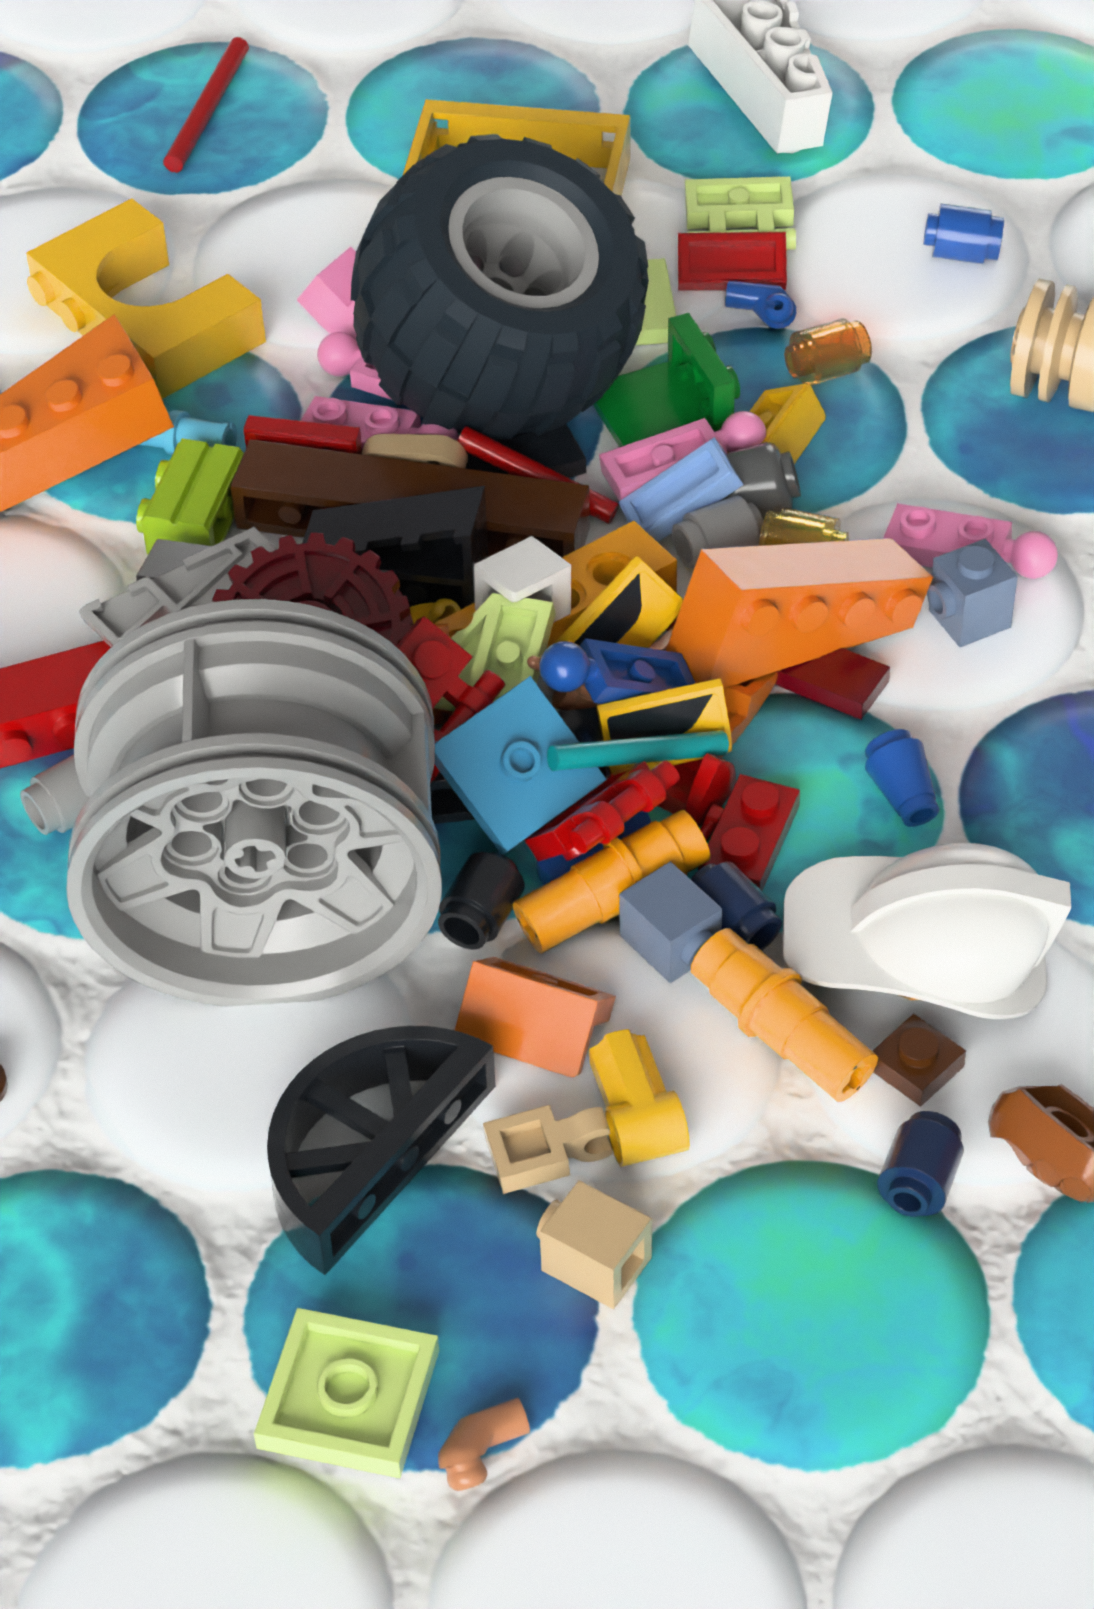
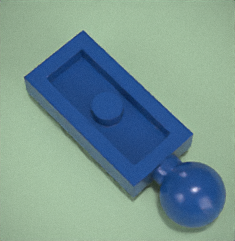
M586 638L580 646L569 641H561L550 645L542 654L539 663L540 675L545 684L551 689L559 692H571L585 683L593 703L600 704L695 683L682 653Z

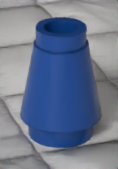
M905 729L891 730L873 739L865 749L867 757L865 770L897 814L901 816L906 826L916 827L931 821L939 813V806L936 802L923 743L919 739L913 738L910 731Z

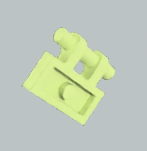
M790 176L685 179L687 229L708 230L688 231V233L786 232V250L796 249L795 228L774 229V227L793 226L794 205ZM754 227H756V229L726 230V228H754Z

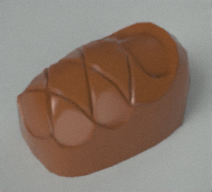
M1063 1084L1057 1086H1018L1002 1091L992 1105L989 1114L988 1127L990 1138L1004 1139L1012 1147L1021 1164L1026 1166V1170L1044 1184L1054 1187L1060 1193L1079 1202H1094V1108Z

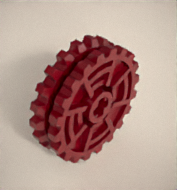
M310 533L307 543L297 544L292 535L279 538V549L272 552L267 551L263 546H259L251 551L253 559L251 565L245 568L235 564L227 573L232 582L229 590L216 589L212 598V602L266 599L315 606L346 616L371 628L389 640L395 647L413 626L407 596H403L399 591L400 581L393 570L384 573L379 570L381 565L380 556L372 550L367 551L361 556L356 554L354 541L345 537H341L335 545L326 544L323 533Z

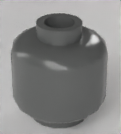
M765 442L727 453L730 463L744 485L722 500L735 495L741 496L747 503L751 502L758 508L763 521L782 517L790 513L793 507V498L801 496L799 480L790 451L781 453L775 444Z

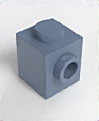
M986 539L933 558V579L927 591L928 610L959 647L1011 628L1018 576Z
M671 861L619 893L620 936L669 983L689 972L693 959L699 949L710 937L722 930V908Z

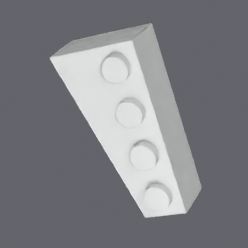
M694 0L688 46L777 154L796 153L802 149L823 146L833 92L817 55H812L809 50L811 39L807 30L801 29L798 24L799 11L795 1Z

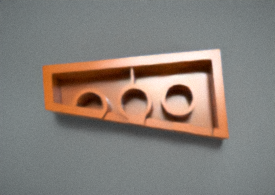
M115 314L0 394V512L174 427L153 377Z
M892 538L701 549L666 651L682 653L695 683L721 678L723 688L817 659L840 648L848 649L913 628L933 576Z

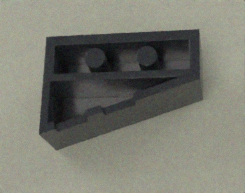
M485 486L313 510L302 543H307L310 533H323L326 544L335 545L341 537L353 540L356 554L361 556L367 551L372 550L380 556L381 565L379 569L394 571L400 581L399 591L403 596H407L409 607L422 603H435L439 599L446 598L455 601L463 609L475 603L474 564L488 558Z

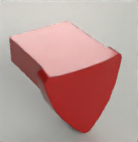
M707 753L703 759L674 765L679 773L680 780L666 791V799L658 807L672 814L684 810L693 818L698 827L703 825L706 815L714 803L722 807L736 784L735 767L729 761Z

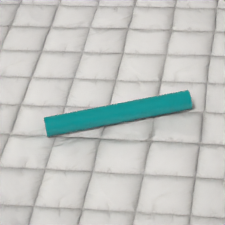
M723 730L551 745L547 751V762L552 771L637 764L642 761L648 763L702 758L707 753L724 756L729 749V740L727 734Z

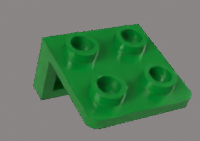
M688 312L668 318V362L619 375L602 398L594 403L593 406L617 445L622 447L703 418L707 420L714 432L721 430L724 421L734 413L735 399L740 397V384L735 370L731 366H725L717 355L711 335L708 332L702 333Z

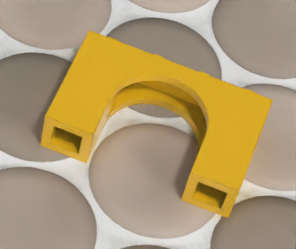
M133 198L26 252L30 271L27 285L35 301L41 306H48L61 317L70 331H78L82 336L115 314L153 377L162 399L266 342L261 299L228 273L183 298L162 305L134 306L112 299L125 288L169 266L163 222Z

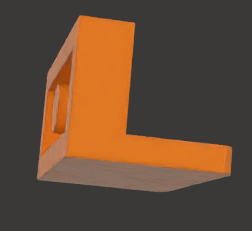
M489 957L473 961L454 1031L474 1036L493 1045L495 1053L573 1078L582 1072L594 1026L610 1020L616 996L504 959Z

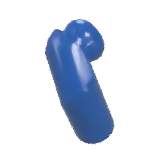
M728 281L725 306L727 308L752 310L768 327L774 329H783L794 321L797 314L796 305L779 285Z

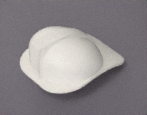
M977 843L936 845L918 850L904 857L851 856L828 859L805 869L793 879L786 890L783 908L782 958L784 967L795 970L801 976L802 981L817 986L869 990L901 995L982 1018L1011 1019L1020 1017L1034 1010L1046 993V952L1060 931L1071 909L1070 882L1038 875L1027 862L1018 856L994 846Z

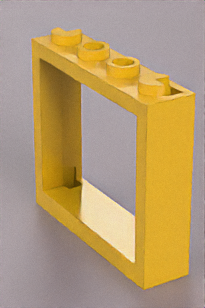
M426 99L403 171L404 175L412 165L445 144L457 147L460 143H467L470 136L497 134L503 139L520 141L526 137L550 144L552 149L574 160L578 158L589 167L606 168L604 184L614 194L621 195L622 197L631 158L630 115ZM434 119L448 120V129L437 128V121H434ZM603 132L615 133L614 142L603 141Z

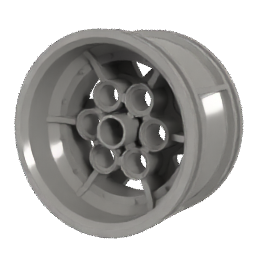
M239 599L211 602L166 614L126 635L99 659L81 689L76 709L75 769L80 785L87 796V802L82 807L73 825L69 839L66 891L68 906L74 923L82 937L101 958L122 974L159 992L194 1002L228 1007L319 1001L340 995L379 978L396 967L416 949L433 925L439 910L442 893L440 844L437 830L432 820L430 780L435 763L434 716L431 698L424 681L417 669L397 647L371 628L333 611L289 601Z

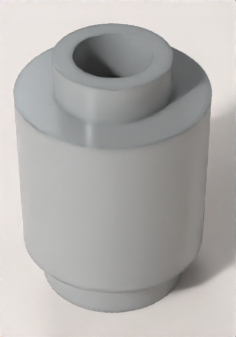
M739 495L689 512L683 516L682 522L675 524L672 528V538L676 552L682 563L689 569L695 568L701 549L759 546L760 536L764 534V522L758 508L751 502L747 503Z
M74 754L30 779V786L20 792L21 801L27 815L35 827L44 835H48L55 830L64 833L73 828L82 807L87 802V796L80 785L75 769Z

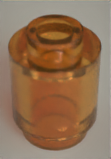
M840 318L792 333L789 346L785 348L784 352L785 363L792 377L799 378L803 384H810L812 386L858 372L862 364H866L871 360V340L865 326L859 320L849 322L845 318Z

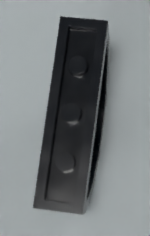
M431 1026L384 1028L357 1035L326 1050L306 1065L290 1082L280 1097L272 1115L267 1139V1156L279 1221L291 1244L310 1265L326 1275L496 1087L493 1045L474 1036L446 1028ZM410 1081H426L412 1097ZM389 1083L394 1117L389 1122L349 1097L364 1090ZM326 1113L371 1140L369 1142L299 1151L309 1131ZM343 1171L311 1207L299 1194L292 1181V1178Z

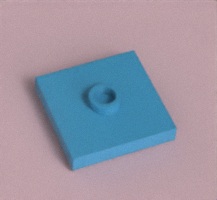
M531 676L435 743V766L502 855H505L607 780L598 767L552 771L549 768L547 762L549 746L580 742Z

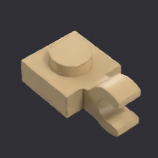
M550 1105L483 1123L485 1139L503 1194L570 1176L568 1158H575L582 1162H594L613 1154L607 1137L610 1134V1128L602 1107L588 1108L573 1116L555 1121Z

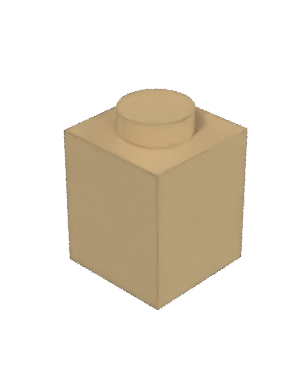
M578 1180L562 1202L554 1200L547 1207L537 1227L536 1235L540 1239L541 1271L612 1309H615L652 1258V1218Z

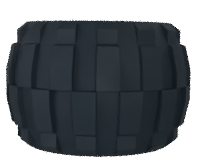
M497 134L470 136L467 143H460L457 147L445 144L412 165L381 198L355 254L351 281V300L355 301L353 326L363 361L374 365L378 372V377L381 379L379 386L397 405H406L423 418L421 423L425 425H439L448 430L454 428L458 433H461L464 427L468 426L495 441L511 440L514 436L529 432H535L537 436L561 428L576 417L580 411L584 412L602 398L617 379L631 356L642 330L646 309L644 303L649 278L645 242L635 235V229L632 226L635 217L621 195L614 194L599 179V173L580 159L574 160L552 149L550 144L526 137L520 141L503 139Z

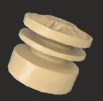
M1039 278L1033 286L1027 304L1019 315L1013 336L1010 362L1012 363L1011 394L1027 398L1033 389L1037 376L1040 375L1038 399L1049 403L1057 391L1060 381L1066 380L1069 381V406L1074 409L1094 413V296L1088 305L1086 313H1077V288L1074 285L1066 284L1061 292L1056 308H1054L1055 283Z

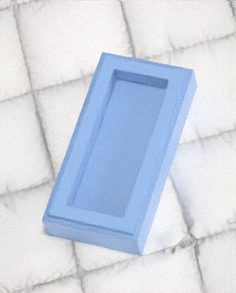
M714 437L618 503L628 523L634 520L659 542L672 533L673 526L682 522L685 514L719 502L744 484L734 470L724 449Z

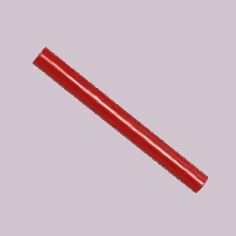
M235 37L230 41L163 160L167 170L178 173L183 169L249 51V45L243 38Z

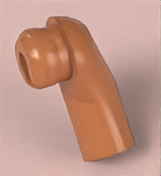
M519 1398L470 1414L456 1423L438 1452L439 1469H446L447 1482L453 1490L461 1491L485 1482L487 1470L482 1463L481 1456L486 1453L488 1448L530 1433L529 1422Z

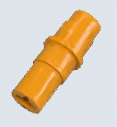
M680 810L660 822L653 821L622 839L615 838L609 844H603L602 850L571 866L569 872L514 901L512 905L515 916L531 945L538 953L542 954L596 923L603 924L618 916L619 893L671 861L687 876L688 872L711 859L708 844L693 818L686 811Z
M731 928L718 931L699 949L691 964V973L709 988V993L738 1019V1027L748 1037L758 1036L784 1060L789 1059L837 1102H843L850 1098L867 1082L877 1065V1055L829 1014L827 1007L801 985L802 978L792 968L782 969L757 946L748 944Z

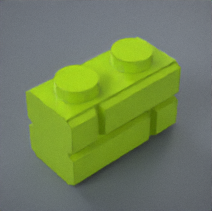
M182 438L178 442L171 459L160 461L155 476L156 490L151 499L143 498L141 500L136 516V527L138 532L144 535L147 554H149L157 539L214 546L225 540L235 518L231 483L244 455L240 447L214 444L213 447H209L207 442Z

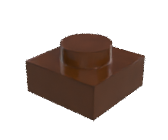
M913 1013L872 1050L878 1057L873 1073L921 1107L964 1067L966 1050Z

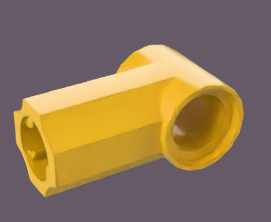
M629 1029L605 1034L601 1042L589 1049V1061L606 1106L605 1117L610 1128L608 1136L618 1165L624 1167L688 1151L690 1147L689 1132L681 1102L674 1090L666 1091L645 1035L633 1034Z

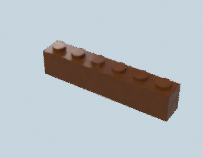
M250 439L231 483L236 529L248 530L255 527L259 532L286 536L292 535L293 537L300 538L305 536L313 510L485 486L488 557L533 536L562 558L585 546L590 530L589 485Z

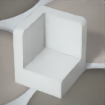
M533 536L474 564L475 610L492 593H498L511 602H518L524 598L553 602L556 613L554 622L571 614V564Z

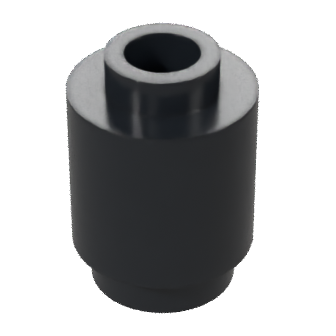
M478 852L468 857L439 905L440 917L438 919V926L448 940L462 948L475 950L482 948L486 942H490L497 937L513 910V902L521 897L525 888L523 877L514 862L508 857L494 852Z

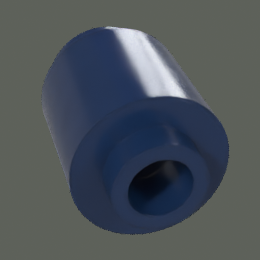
M728 861L718 865L710 863L702 867L691 878L701 890L722 908V929L731 928L748 944H754L761 951L766 949L780 932L782 920L775 914V903L733 862Z
M920 1111L913 1114L909 1120L903 1122L898 1127L877 1180L879 1193L898 1213L910 1217L930 1216L943 1209L964 1154L961 1130L952 1119L938 1112Z

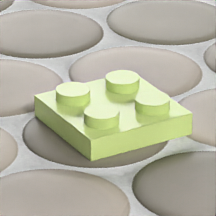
M297 1308L254 1432L256 1448L401 1478L439 1354L438 1336Z

